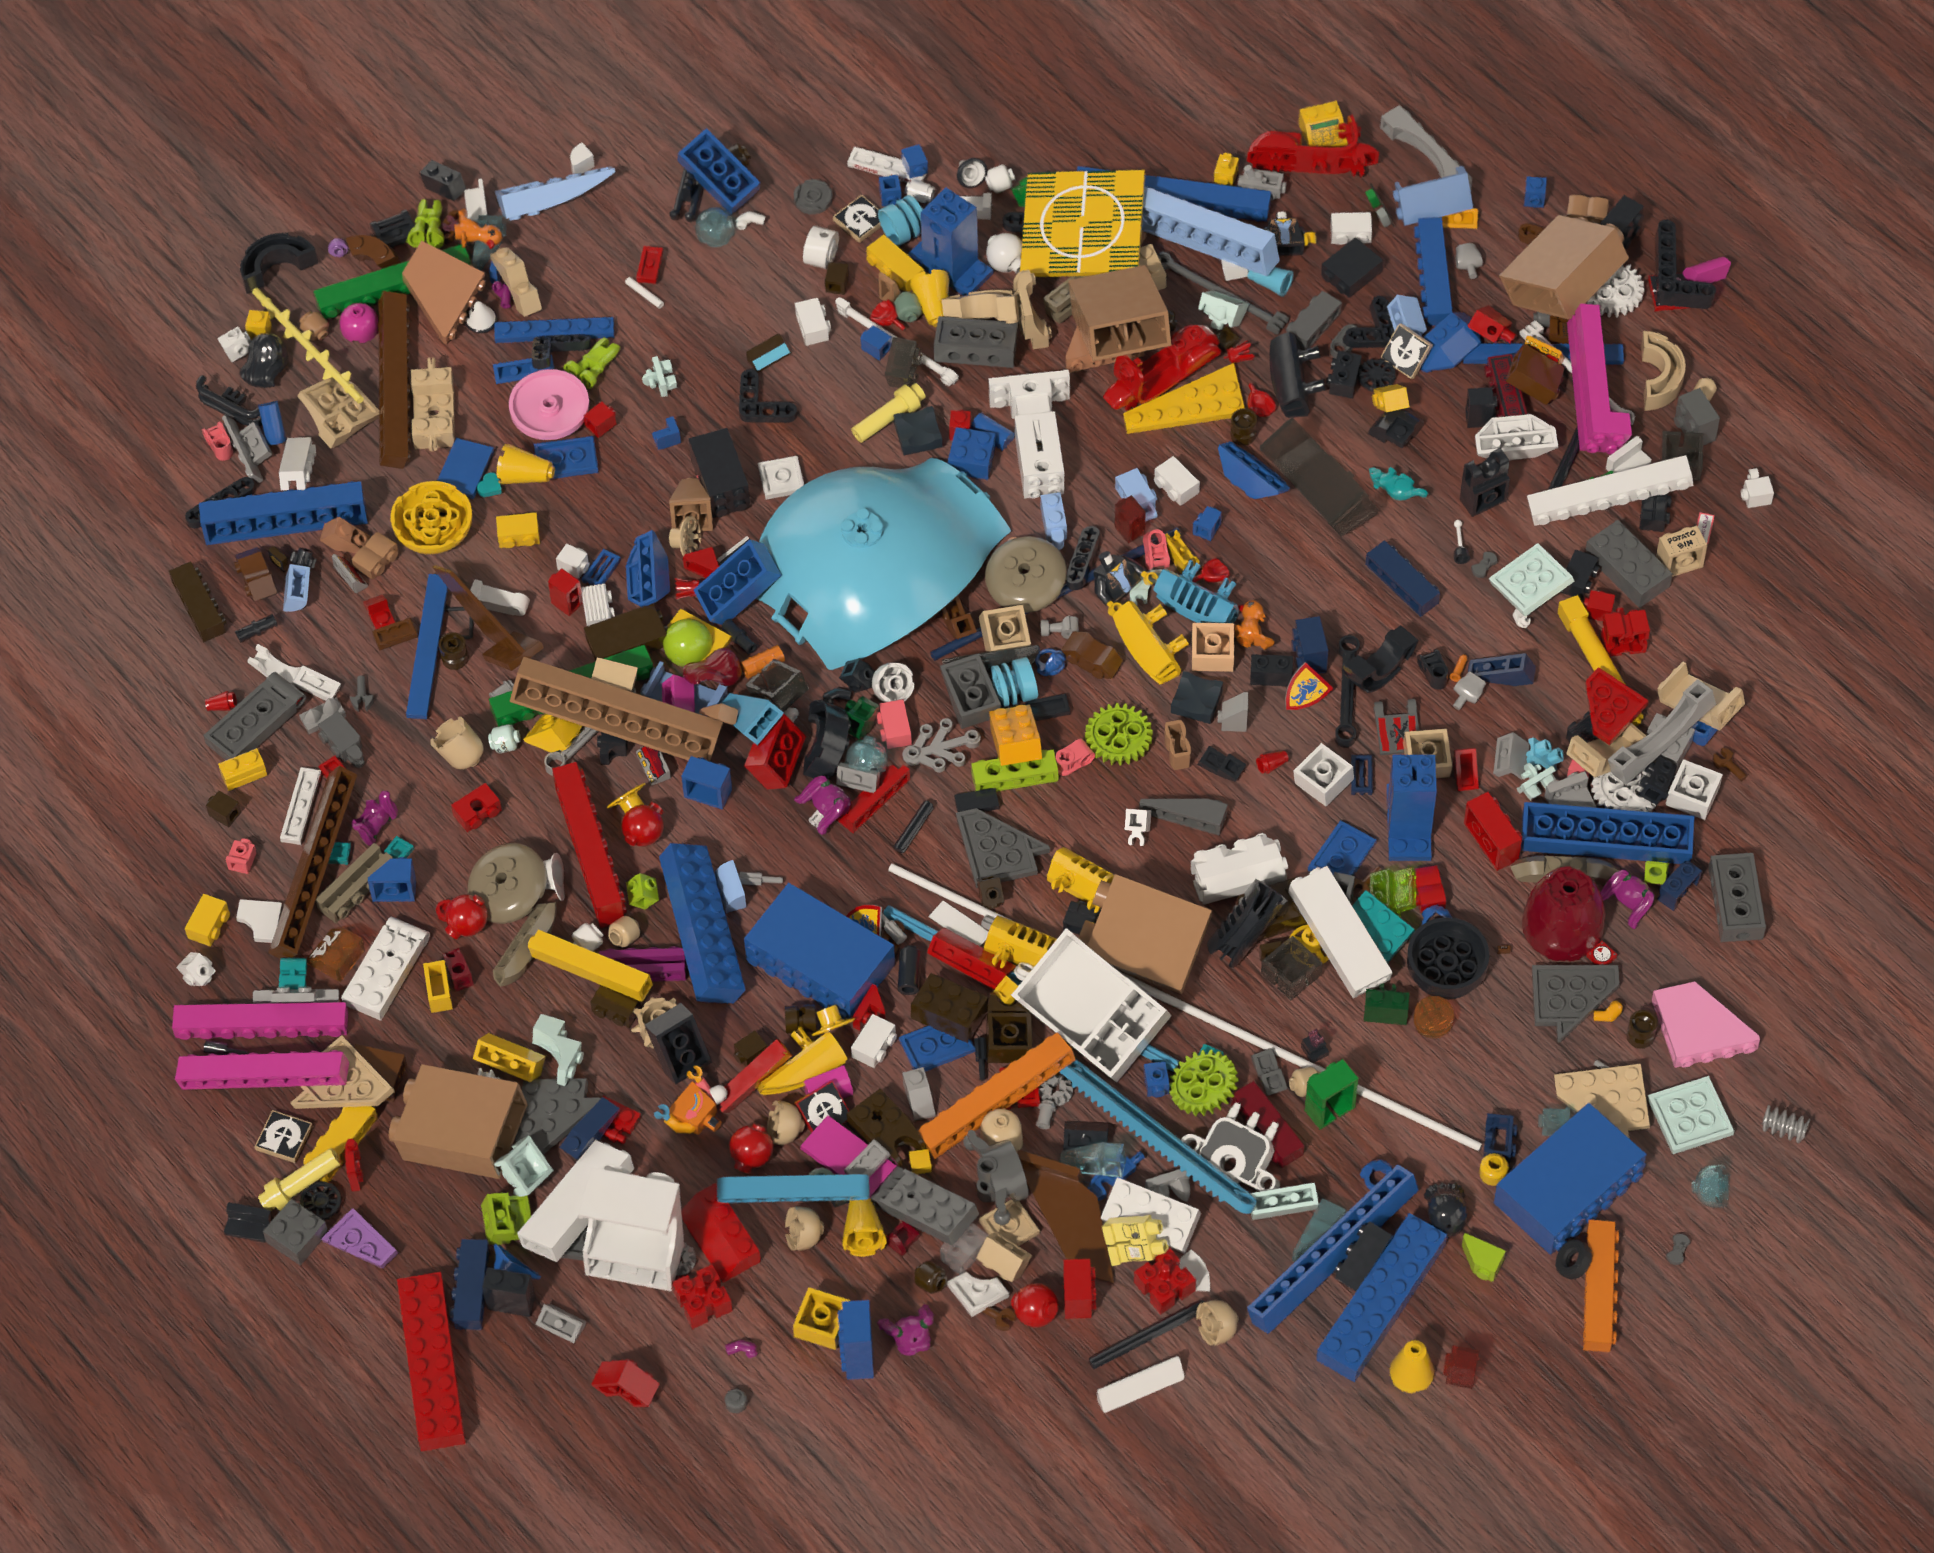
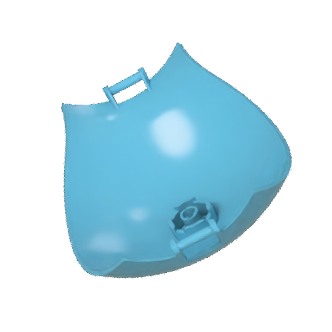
M929 458L919 465L904 469L879 467L840 469L824 474L796 490L779 506L767 523L759 542L765 544L782 576L756 599L775 609L771 619L781 624L795 638L797 644L802 645L806 639L829 670L845 666L847 661L858 658L862 659L885 648L934 616L967 586L983 565L990 551L1011 530L1001 514L990 502V495L987 492L984 493L966 476L964 471H958L944 461ZM791 598L808 613L800 631L784 617Z

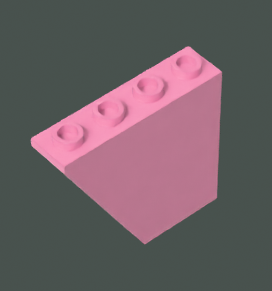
M1696 982L1653 991L1652 1004L1675 1068L1689 1067L1698 1062L1708 1063L1721 1057L1730 1058L1735 1054L1743 1052L1748 1054L1758 1049L1759 1035Z

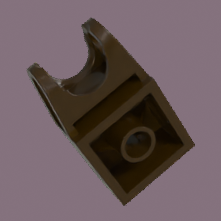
M990 992L986 1022L987 1063H1011L1020 1059L1027 1051L1032 1049L1030 1011L1019 1002L1013 1006L1002 1005L998 1001L995 992Z
M880 1088L847 1113V1125L867 1145L875 1139L890 1153L891 1156L888 1160L895 1164L896 1167H902V1161L896 1151L900 1146L910 1145L917 1150H924L926 1148L921 1135L909 1118Z

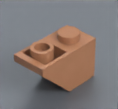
M340 517L325 523L320 537V541L332 549L357 553L370 539L368 534Z

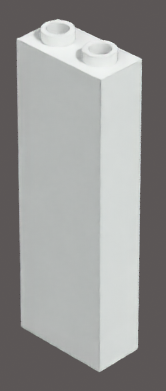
M1328 866L1322 869L1320 867L1315 868L1308 876L1294 879L1290 884L1288 893L1352 998L1365 993L1366 989H1373L1390 980L1392 975L1390 967Z
M595 1140L517 1233L522 1246L558 1262L588 1225L589 1218L579 1219L578 1214L591 1167L604 1169L606 1165L615 1164L625 1167L631 1173L634 1170V1166L629 1153L624 1150H617L608 1143L603 1144Z

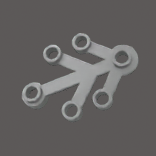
M945 718L940 721V729L931 745L923 747L927 738H930L933 734L931 725L924 724L920 727V735L915 744L903 750V760L911 766L918 765L919 763L933 768L938 773L945 770V761L943 759L952 762L957 767H961L965 764V755L961 752L954 754L947 750L962 745L972 749L977 748L981 743V736L978 731L969 730L964 736L943 742L947 733L952 730V721ZM944 724L950 725L949 727H943ZM934 754L941 758L933 760L927 757V755Z

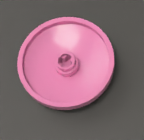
M554 369L537 371L521 379L513 388L509 398L510 416L515 426L532 438L541 440L563 438L575 432L584 423V414L589 411L588 392L583 383L568 372Z

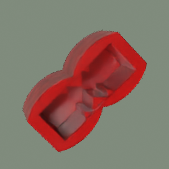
M1437 865L1412 869L1411 876H1408L1410 889L1414 888L1413 902L1415 907H1419L1420 913L1432 905L1442 906L1445 909L1446 897Z

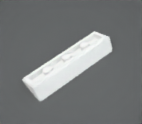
M1179 1356L1098 1389L1097 1401L1104 1413L1182 1381L1184 1373Z

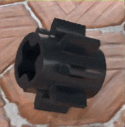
M299 547V550H296V552L292 551L290 561L294 563L293 565L314 568L317 559L314 558L313 551Z

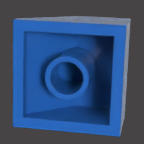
M405 857L389 859L368 877L373 902H415L416 876L412 859Z

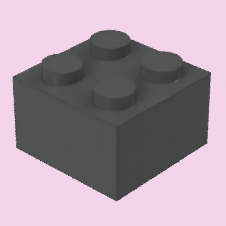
M1698 388L1679 396L1674 422L1683 431L1687 443H1690L1696 449L1715 441L1720 417L1702 390Z
M290 1199L263 1233L267 1244L301 1266L320 1244L321 1238L328 1233L325 1221Z

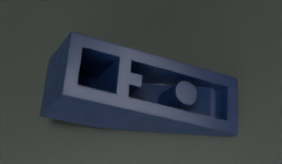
M1526 653L1474 659L1469 661L1468 672L1475 674L1485 682L1510 686L1533 684L1536 671L1535 664Z
M602 1097L573 1127L559 1148L579 1160L595 1140L600 1141L621 1109Z

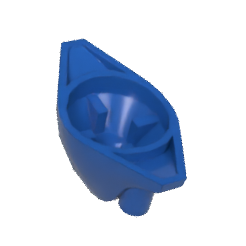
M495 1243V1269L529 1274L532 1279L541 1278L539 1274Z

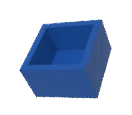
M956 427L948 464L958 471H964L967 477L988 480L996 448L995 433Z
M690 756L681 776L684 798L723 810L732 791L730 768L721 763L709 762L702 757Z

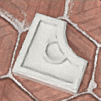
M240 899L236 918L238 922L245 923L251 927L254 932L255 942L272 943L283 905L280 902Z
M964 1272L948 1281V1287L971 1317L1009 1297V1292L997 1277L990 1280H980Z

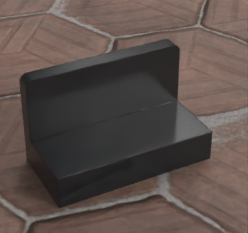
M1065 1121L1063 1150L1107 1152L1108 1123Z
M228 1202L226 1208L228 1220L224 1234L265 1243L263 1231L273 1220L271 1210Z

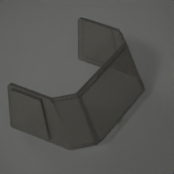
M1294 418L1287 420L1260 445V450L1341 537L1368 521L1380 511L1368 498L1369 495L1353 479L1355 477L1351 471L1347 473L1332 455L1329 456Z

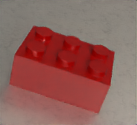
M783 714L758 745L753 742L744 766L766 789L787 788L806 736Z
M1486 792L1466 802L1464 825L1494 868L1498 871L1518 860L1521 851L1522 835L1518 829H1514L1511 825L1509 816L1502 812L1498 800L1495 797L1492 798L1490 793Z

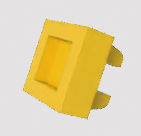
M1005 976L993 992L1005 1004L1010 1006L1015 1003V998L1011 995L1018 988V985Z

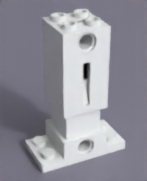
M1069 370L989 378L990 408L1010 406L1012 419H1015V442L1024 498H1038L1040 495L1060 492L1064 494V468L1055 411L1052 412V401L1070 399Z

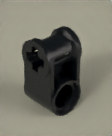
M1434 649L1433 652L1423 656L1421 654L1417 655L1418 666L1424 673L1430 686L1436 690L1445 688L1448 682V667L1443 661L1439 650Z

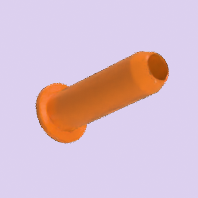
M1466 655L1459 657L1453 673L1449 675V678L1454 682H1458L1461 679L1460 675L1467 662Z

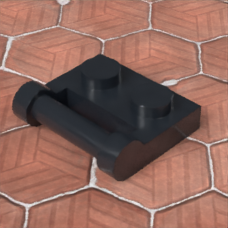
M406 209L400 211L398 215L379 222L373 221L370 223L375 237L383 241L390 248L408 242V233L415 226Z

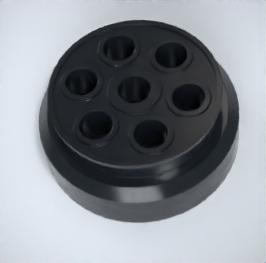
M1451 917L1430 920L1421 925L1409 941L1407 951L1408 971L1415 983L1432 997L1445 1000L1463 997L1477 988L1486 976L1490 956L1488 943L1475 926L1464 920ZM1442 945V946H1445L1446 948H1439V947H1437V946ZM1464 951L1466 952V954H1460L1458 952ZM1428 958L1430 959V961H1424L1422 959ZM1443 964H1449L1451 966L1445 967L1443 966ZM1463 970H1470V971H1472V972L1467 973V972H1464ZM1432 976V977H1435L1436 979L1431 980V979H1428L1427 977ZM1449 982H1454V983H1456L1457 985H1450V984H1448V983H1449Z

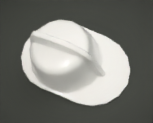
M554 853L551 859L543 861L547 872L545 889L555 890L558 898L562 901L565 898L563 884L564 868L560 855Z

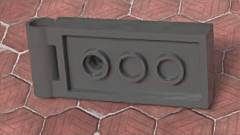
M273 672L203 735L205 743L225 760L248 753L256 749L297 712L296 709L300 708L306 701V695L277 672Z
M895 1167L870 1197L873 1206L878 1210H882L951 1246L957 1242L979 1215L974 1203L900 1167Z

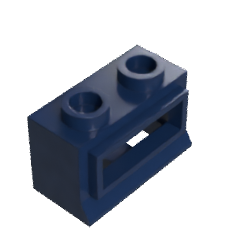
M1688 860L1685 864L1682 862L1661 885L1660 895L1657 900L1674 911L1677 907L1678 898L1685 896L1691 883L1696 886L1699 884L1702 870Z
M1487 1113L1483 1158L1489 1154H1499L1510 1163V1158L1515 1157L1516 1144H1512V1137H1516L1517 1124H1513V1116ZM1495 1129L1506 1130L1505 1151L1494 1150Z

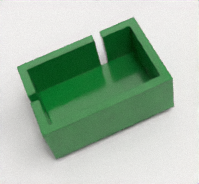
M1343 1059L1337 1063L1329 1064L1326 1070L1313 1074L1307 1081L1305 1112L1319 1130L1336 1120L1335 1116L1327 1108L1326 1102L1339 1118L1355 1108L1358 1077Z

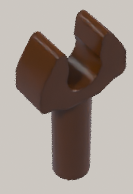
M1721 748L1720 753L1725 759H1721L1718 755L1713 754V764L1717 769L1726 767L1741 782L1746 779L1747 775L1732 762L1734 753L1731 750Z
M1376 866L1363 880L1355 878L1354 890L1356 888L1362 889L1358 893V898L1365 890L1370 893L1368 886L1383 872L1379 866Z
M987 1307L982 1311L984 1314L995 1319L996 1329L1000 1331L1010 1330V1325L1002 1321L1004 1318L1016 1321L1015 1314L1008 1307L1002 1311Z

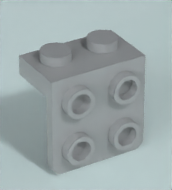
M1585 771L1572 773L1560 781L1553 780L1546 786L1545 798L1548 804L1597 808L1587 789L1588 776Z

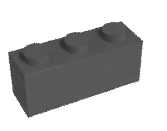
M1322 291L1318 296L1312 298L1310 305L1306 309L1301 310L1294 322H1290L1286 332L1295 335L1301 350L1311 348L1339 317L1342 302Z

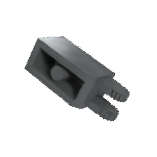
M339 711L318 724L320 732L318 736L324 744H329L333 755L337 758L340 757L343 762L348 760L355 768L364 766L365 761L363 759L360 735Z

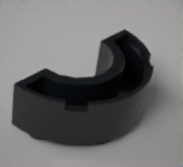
M274 233L256 240L247 248L245 256L240 263V271L246 293H251L255 288L265 287L263 281L264 274L275 264L290 263L295 265L300 271L317 264L316 249L305 238L289 236L288 233Z
M1400 625L1385 635V640L1376 653L1371 654L1367 660H1364L1360 655L1353 659H1348L1342 666L1344 675L1362 691L1367 693L1377 691L1389 683L1402 670L1399 666L1404 659H1410L1418 644V639Z
M814 700L809 706L808 721L816 724V735L810 751L804 758L803 775L813 779L825 776L828 780L830 776L833 777L836 774L837 765L843 751L849 745V738L847 737L851 721L848 719V714L844 708L822 700Z

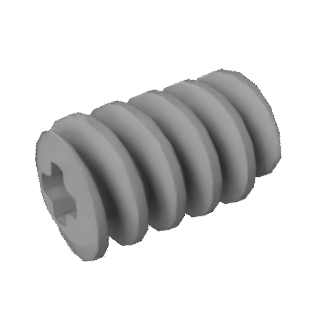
M1768 1104L1762 1122L1763 1132L1771 1128V1134L1775 1135L1779 1130L1780 1138H1783L1788 1133V1140L1791 1141L1796 1136V1143L1799 1144L1805 1137L1810 1119L1806 1123H1804V1116H1800L1798 1120H1795V1113H1792L1788 1118L1787 1110H1784L1779 1115L1778 1107L1770 1112V1105Z

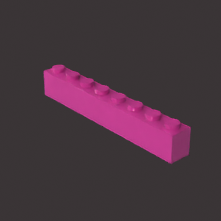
M346 1002L174 1005L172 1029L175 1038L182 1040L190 1038L211 1039L212 1037H222L224 1039H231L233 1037L248 1039L254 1037L275 1038L276 1036L295 1038L297 1036L318 1037L324 1035L339 1037L347 1035L348 1010Z
M337 1050L330 1052L311 1051L310 1053L293 1051L283 1054L277 1052H270L269 1054L249 1053L248 1055L230 1053L228 1055L209 1054L207 1056H197L191 1054L179 1057L175 1080L182 1090L346 1085L349 1060L343 1052Z

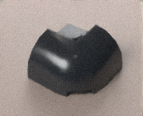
M1403 409L1384 412L1371 426L1368 434L1383 443H1386L1388 440L1403 448L1424 427V420Z

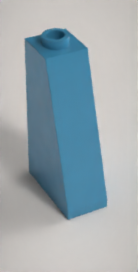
M729 693L722 702V704L738 710L734 726L756 745L761 742L784 714L783 711L769 700Z

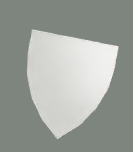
M1188 1251L1180 1259V1269L1182 1270L1186 1267L1195 1277L1196 1291H1210L1209 1272L1205 1263L1194 1251Z

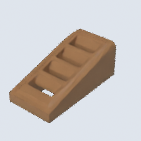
M880 272L878 274L880 299L883 301L889 299L895 306V300L901 292L895 281Z
M721 703L701 708L699 713L734 725L737 720L738 710Z

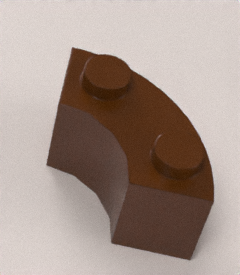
M355 235L346 238L352 256L359 262L364 260L375 261L381 269L402 263L398 255L378 238L368 235Z
M258 547L234 555L236 562H233L237 574L241 573L246 585H243L247 597L251 596L254 601L277 593L271 574Z
M1073 631L1061 649L1067 656L1068 662L1076 664L1097 679H1112L1123 662L1113 647L1098 642L1088 632Z

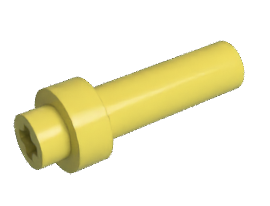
M914 383L910 387L903 385L894 392L895 398L851 428L855 438L862 443L894 420V414L913 413L921 407L920 401L926 398L921 387Z
M330 1148L280 1181L278 1178H274L264 1185L265 1192L258 1196L259 1201L267 1210L272 1211L277 1208L281 1211L294 1195L342 1164L340 1157L334 1149Z

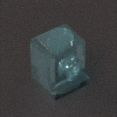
M1565 1107V1109L1543 1108L1542 1114H1538V1127H1542V1136L1553 1135L1570 1119V1107Z

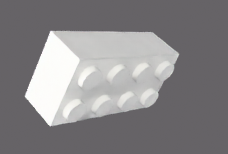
M1117 1178L1101 1219L1106 1223L1109 1218L1151 1215L1152 1219L1161 1220L1163 1224L1162 1233L1156 1234L1157 1240L1165 1239L1167 1240L1168 1248L1170 1247L1185 1254L1201 1212L1199 1209Z

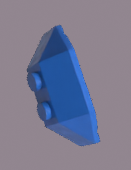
M1452 312L1425 335L1424 339L1433 344L1420 367L1422 371L1427 373L1431 372V370L1454 368L1481 344L1480 334L1467 327L1472 319L1464 312Z
M1231 441L1219 445L1218 451L1224 476L1233 485L1241 488L1248 497L1258 499L1289 491L1290 487L1284 479L1254 455L1237 447Z
M653 530L636 537L634 541L635 546L631 550L626 563L628 600L640 607L659 601L670 592L668 556Z

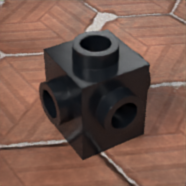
M858 658L846 662L839 679L847 684L852 691L860 692L868 690L872 686V678L875 671L868 663Z

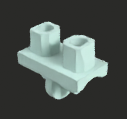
M658 356L652 357L654 372L651 369L646 370L642 381L644 385L655 388L656 383H658L661 397L667 396V390L677 388L674 375L663 376V374L672 373L670 359L659 361Z
M1530 763L1525 764V772L1521 774L1522 779L1528 777L1530 779L1521 784L1517 791L1519 794L1524 792L1530 801L1541 794L1536 784L1541 782L1546 790V786L1551 781L1556 780L1553 775L1556 770L1551 766L1538 774L1537 772L1541 770L1539 764L1535 766Z

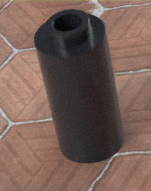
M905 946L899 953L897 990L904 995H914L919 992L921 951L915 946Z

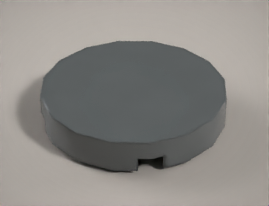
M817 179L806 180L803 184H799L796 187L794 203L797 209L803 213H822L832 203V190L823 181Z

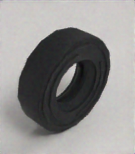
M1579 1240L1567 1242L1557 1254L1556 1270L1565 1278L1571 1280L1578 1279L1584 1275L1591 1264V1249L1586 1243ZM1578 1252L1577 1261L1573 1266L1569 1267L1571 1257Z

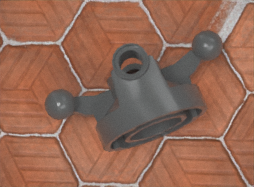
M969 1130L963 1139V1145L967 1150H976L980 1156L977 1163V1176L979 1178L977 1182V1197L982 1202L995 1201L997 1210L993 1216L994 1221L998 1225H1006L1011 1219V1214L1005 1206L1006 1198L1010 1197L1014 1202L1028 1198V1186L1020 1159L1011 1141L1006 1140L988 1145L976 1135L974 1130ZM988 1187L987 1191H984L982 1188Z

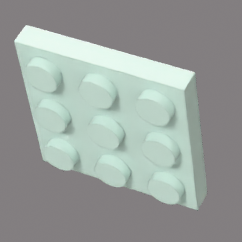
M1538 543L1489 578L1490 583L1524 616L1530 614L1574 582L1573 576Z
M1709 1076L1648 1095L1647 1100L1672 1154L1734 1134L1733 1127Z

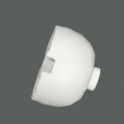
M901 663L881 665L874 672L872 678L874 694L884 702L902 699L906 701L914 689L911 670Z

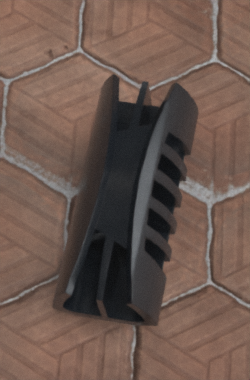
M1290 332L1281 334L1270 341L1271 381L1277 401L1285 417H1306L1310 412L1309 394L1326 391L1323 378L1310 383L1305 382L1302 364L1307 360L1321 358L1318 346L1301 350L1295 335Z
M1255 879L1246 890L1244 898H1240L1238 906H1234L1232 914L1229 913L1227 915V920L1221 923V928L1217 929L1208 940L1207 947L1209 953L1212 955L1220 950L1222 954L1219 960H1222L1227 955L1231 958L1228 965L1229 968L1236 967L1287 900L1264 882Z

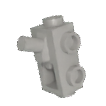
M1246 165L1244 167V175L1239 177L1238 187L1271 191V200H1274L1275 198L1280 199L1281 193L1285 194L1286 182H1283L1282 173L1253 169L1251 165Z

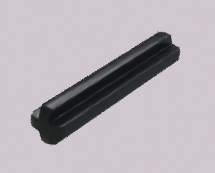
M923 801L894 844L896 851L900 853L905 852L933 810L931 802Z

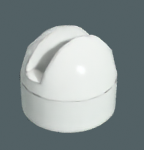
M717 1085L709 1089L717 1104L727 1098L728 1093L724 1086Z

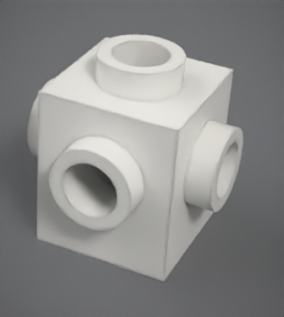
M239 327L217 338L231 362L236 361L249 352L251 339L246 331L242 333Z
M190 952L176 967L184 975V981L190 986H204L208 984L212 979L211 976L215 973V969L211 966L212 962L200 953Z

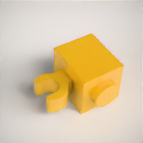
M1228 153L1219 155L1214 171V184L1234 185L1238 172L1239 158L1232 157V154Z

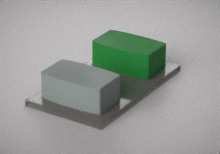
M1371 183L1372 189L1365 192L1373 209L1378 206L1382 207L1376 212L1384 228L1390 224L1395 228L1389 212Z

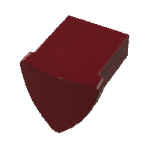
M902 1221L891 1233L886 1235V1243L896 1253L903 1256L906 1254V1250L920 1238V1233L908 1223Z

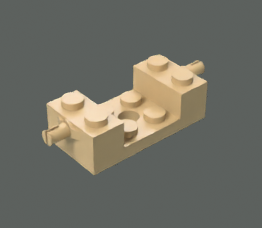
M428 358V368L411 370L414 419H412V437L415 449L429 448L430 451H433L434 448V451H436L437 448L452 447L455 441L454 380L451 367L436 368V359L432 358L431 364V358ZM432 410L439 411L437 415L429 414Z

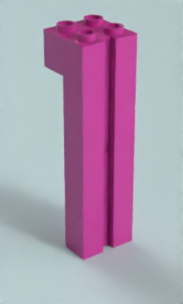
M1580 304L1575 310V315H1572V318L1567 322L1580 451L1613 454L1624 446L1623 444L1632 435L1630 413L1610 412L1600 307L1593 304Z

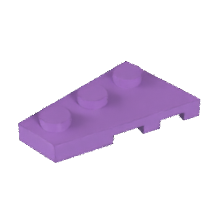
M353 1208L321 1238L323 1242L382 1269L398 1254L396 1249Z

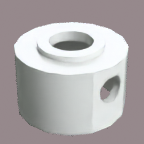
M816 225L813 226L805 242L803 262L827 270L828 263L834 261L837 252L839 233Z

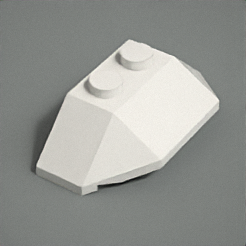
M1532 414L1491 418L1475 435L1477 456L1488 458L1490 453L1498 448L1503 450L1509 460L1536 458L1558 448L1555 427L1548 425Z

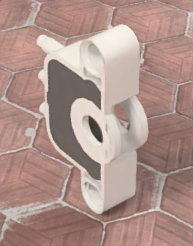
M1234 1103L1227 1117L1216 1120L1205 1140L1193 1134H1187L1182 1138L1181 1141L1186 1145L1196 1140L1197 1146L1194 1151L1234 1182L1239 1183L1242 1181L1244 1184L1260 1192L1280 1188L1279 1180L1265 1171L1274 1153V1146L1271 1141L1277 1131L1278 1123L1272 1122L1263 1136L1253 1130L1260 1116L1258 1113L1253 1112L1246 1126L1234 1121L1241 1107L1240 1104ZM1230 1158H1235V1168L1228 1172L1225 1171V1162ZM1272 1179V1186L1269 1189H1264V1182Z

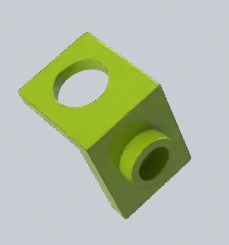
M1646 861L1644 882L1663 884L1667 880L1669 864Z

